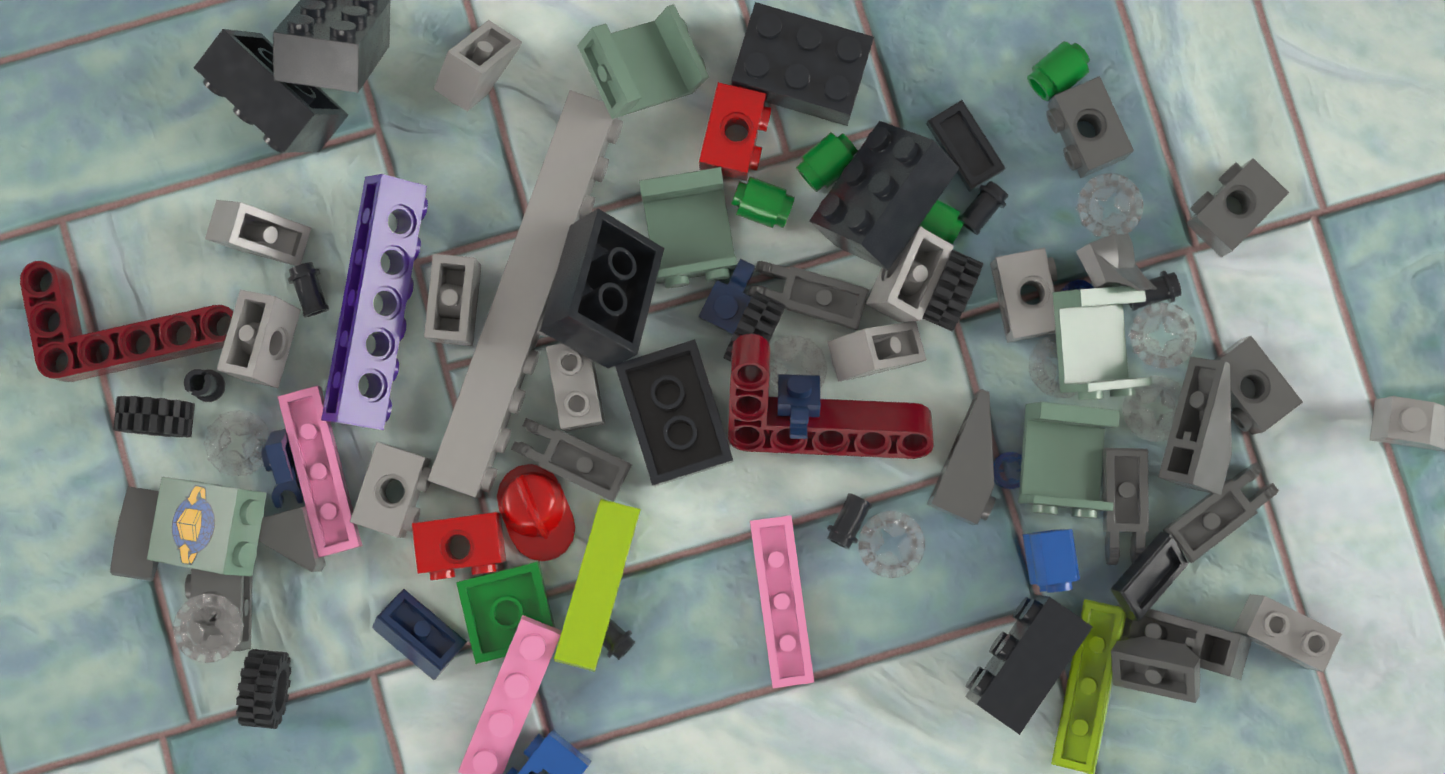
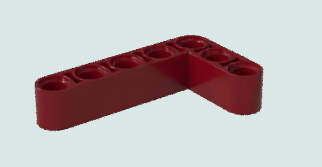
M33 261L23 268L20 275V286L36 366L43 376L63 382H75L221 349L224 346L227 334L223 336L218 334L217 323L224 316L229 315L232 319L234 309L224 305H212L82 335L72 280L64 269L44 261ZM51 273V286L42 292L40 288L41 279L45 274ZM58 312L60 324L54 331L50 332L48 328L49 318ZM189 325L191 329L190 339L186 343L179 345L177 332L182 326ZM148 334L150 346L144 353L139 354L136 349V343L142 335ZM107 343L109 355L104 362L99 363L96 358L97 349L102 344ZM66 352L68 356L67 367L59 372L56 368V360L61 353Z
M744 334L733 342L728 440L734 448L746 452L905 459L922 458L932 452L934 441L931 411L928 407L919 403L820 399V417H809L807 439L790 438V416H777L778 397L768 396L770 379V345L768 341L760 335Z

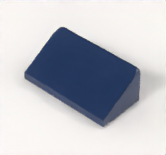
M405 589L376 617L372 626L380 636L433 680L437 679L467 643L466 640Z

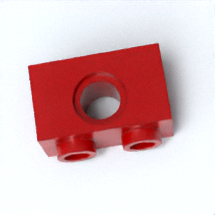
M718 82L699 159V170L721 167L723 176L747 181L749 170H758L763 147L756 146V140L759 130L767 132L772 110L771 107L765 106L766 93ZM732 125H741L747 130L748 135L742 141L736 142L728 139L725 131Z
M499 512L412 523L417 573L429 572L430 581L453 578L457 568L471 567L472 575L497 572L496 563L507 562L502 520ZM458 535L465 536L470 543V551L463 559L453 556L450 550L451 541Z

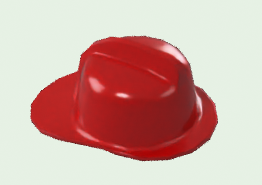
M521 465L509 471L500 482L496 497L500 514L512 542L518 551L529 559L538 561L556 559L565 553L573 542L576 528L572 511L561 484L552 472L538 465Z

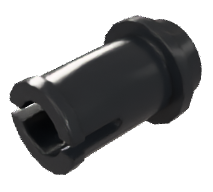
M989 181L986 186L981 184L978 188L980 190L978 196L964 213L957 218L964 222L963 226L976 235L981 232L980 230L999 207L1004 208L1006 206L1004 201L1008 198V194L992 181Z
M312 262L290 268L289 273L291 277L288 278L289 284H294L303 310V316L311 317L328 311L329 306L326 304L317 278L320 274L319 269H315Z
M1162 271L1159 277L1150 279L1149 281L1157 289L1145 290L1146 302L1129 303L1132 311H1135L1138 308L1165 300L1169 303L1175 302V297L1182 295L1181 286L1175 272L1167 274L1166 271Z
M194 369L187 373L184 378L185 390L192 392L191 395L196 396L203 402L216 401L225 391L226 383L223 376L214 370Z
M848 493L834 525H829L827 528L830 531L827 539L845 549H850L852 543L857 544L858 539L856 535L872 504L861 497Z
M611 619L603 646L609 651L607 653L609 658L614 656L620 660L632 648L635 641L630 637L632 635L630 630L625 632Z

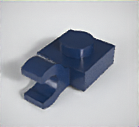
M740 259L728 285L716 280L698 317L733 335L752 298L744 294V291L755 271V265Z
M778 374L777 416H790V438L807 439L809 417H820V375Z
M286 429L273 431L270 433L265 447L261 450L264 467L267 472H273L276 483L271 496L272 502L276 508H281L284 503L282 492L289 490L296 495L298 504L303 503L304 498Z

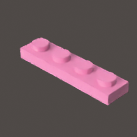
M317 385L277 396L318 557H325L361 547L362 542L357 524L350 522L353 507L331 422L321 421L325 401L322 388Z
M792 516L750 521L772 688L814 683Z
M522 615L460 765L459 773H504L562 630Z

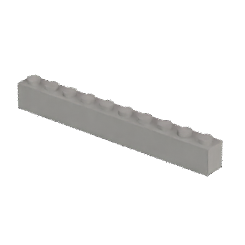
M571 90L568 93L428 478L430 482L475 498H481L483 491L489 493L497 475V469L492 468L497 452L504 453L511 436V430L506 428L511 413L518 414L526 393V391L520 389L525 374L532 375L537 365L540 352L534 349L539 336H546V334L540 332V328L569 227L592 212L595 197L590 196L595 181L602 182L609 164V159L604 158L609 143L616 144L622 129L623 121L618 120V118L612 119L603 101Z

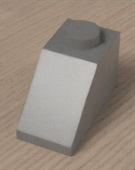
M490 20L486 21L447 52L434 90L448 98L451 103L460 106L468 112L488 95L520 48L522 41Z
M216 200L205 239L241 252L297 266L302 262L311 227L241 202Z
M916 321L865 328L828 341L832 364L835 368L838 382L866 377L926 361Z
M1396 396L1376 399L1374 402L1370 440L1445 452V406L1435 402Z

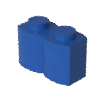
M1055 529L1022 534L1030 584H1037L1040 592L1047 591V593L1073 590L1072 582L1080 580L1073 530Z

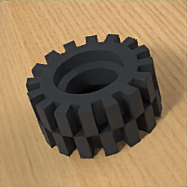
M952 249L923 315V319L953 331L972 295L983 263Z
M755 291L737 325L723 358L731 362L733 342L744 334L760 335L769 343L786 305Z
M117 396L113 430L151 436L192 437L195 403L165 398Z
M252 649L248 652V657H245L244 668H241V683H238L237 688L239 696L236 698V705H239L236 714L239 717L238 723L241 726L277 729L278 724H281L282 715L286 711L285 703L288 702L289 694L287 693L291 680H289L291 660L287 652Z

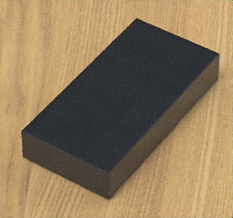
M963 100L927 121L926 125L942 150L959 167L957 174L969 192L1006 169Z
M1160 532L1111 587V592L1128 619L1139 622L1189 564L1172 534Z

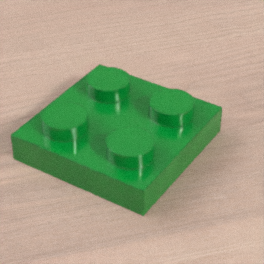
M539 561L456 582L475 664L506 656L522 615L555 628Z

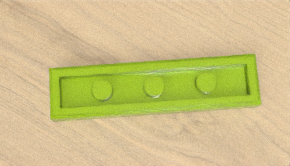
M600 499L554 661L593 672L596 671L639 519L640 509Z
M1084 599L1080 618L1093 628L1072 657L1051 764L1088 774H1095L1113 684L1111 650L1117 641H1121L1126 614L1119 606Z

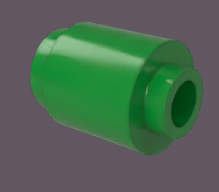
M1063 41L1032 67L1033 72L1027 76V80L1031 88L1041 99L1049 101L1054 95L1070 89L1089 73L1087 63L1090 62V58L1079 44L1073 43L1071 45Z
M830 132L801 157L803 162L796 169L815 192H818L823 187L828 189L839 179L845 167L851 162L858 150L845 134L842 133L837 137Z
M750 176L747 184L739 181L731 205L738 207L736 215L770 228H773L774 225L784 228L795 197L786 194L787 190Z
M937 200L919 227L953 245L964 222L957 219L961 211Z

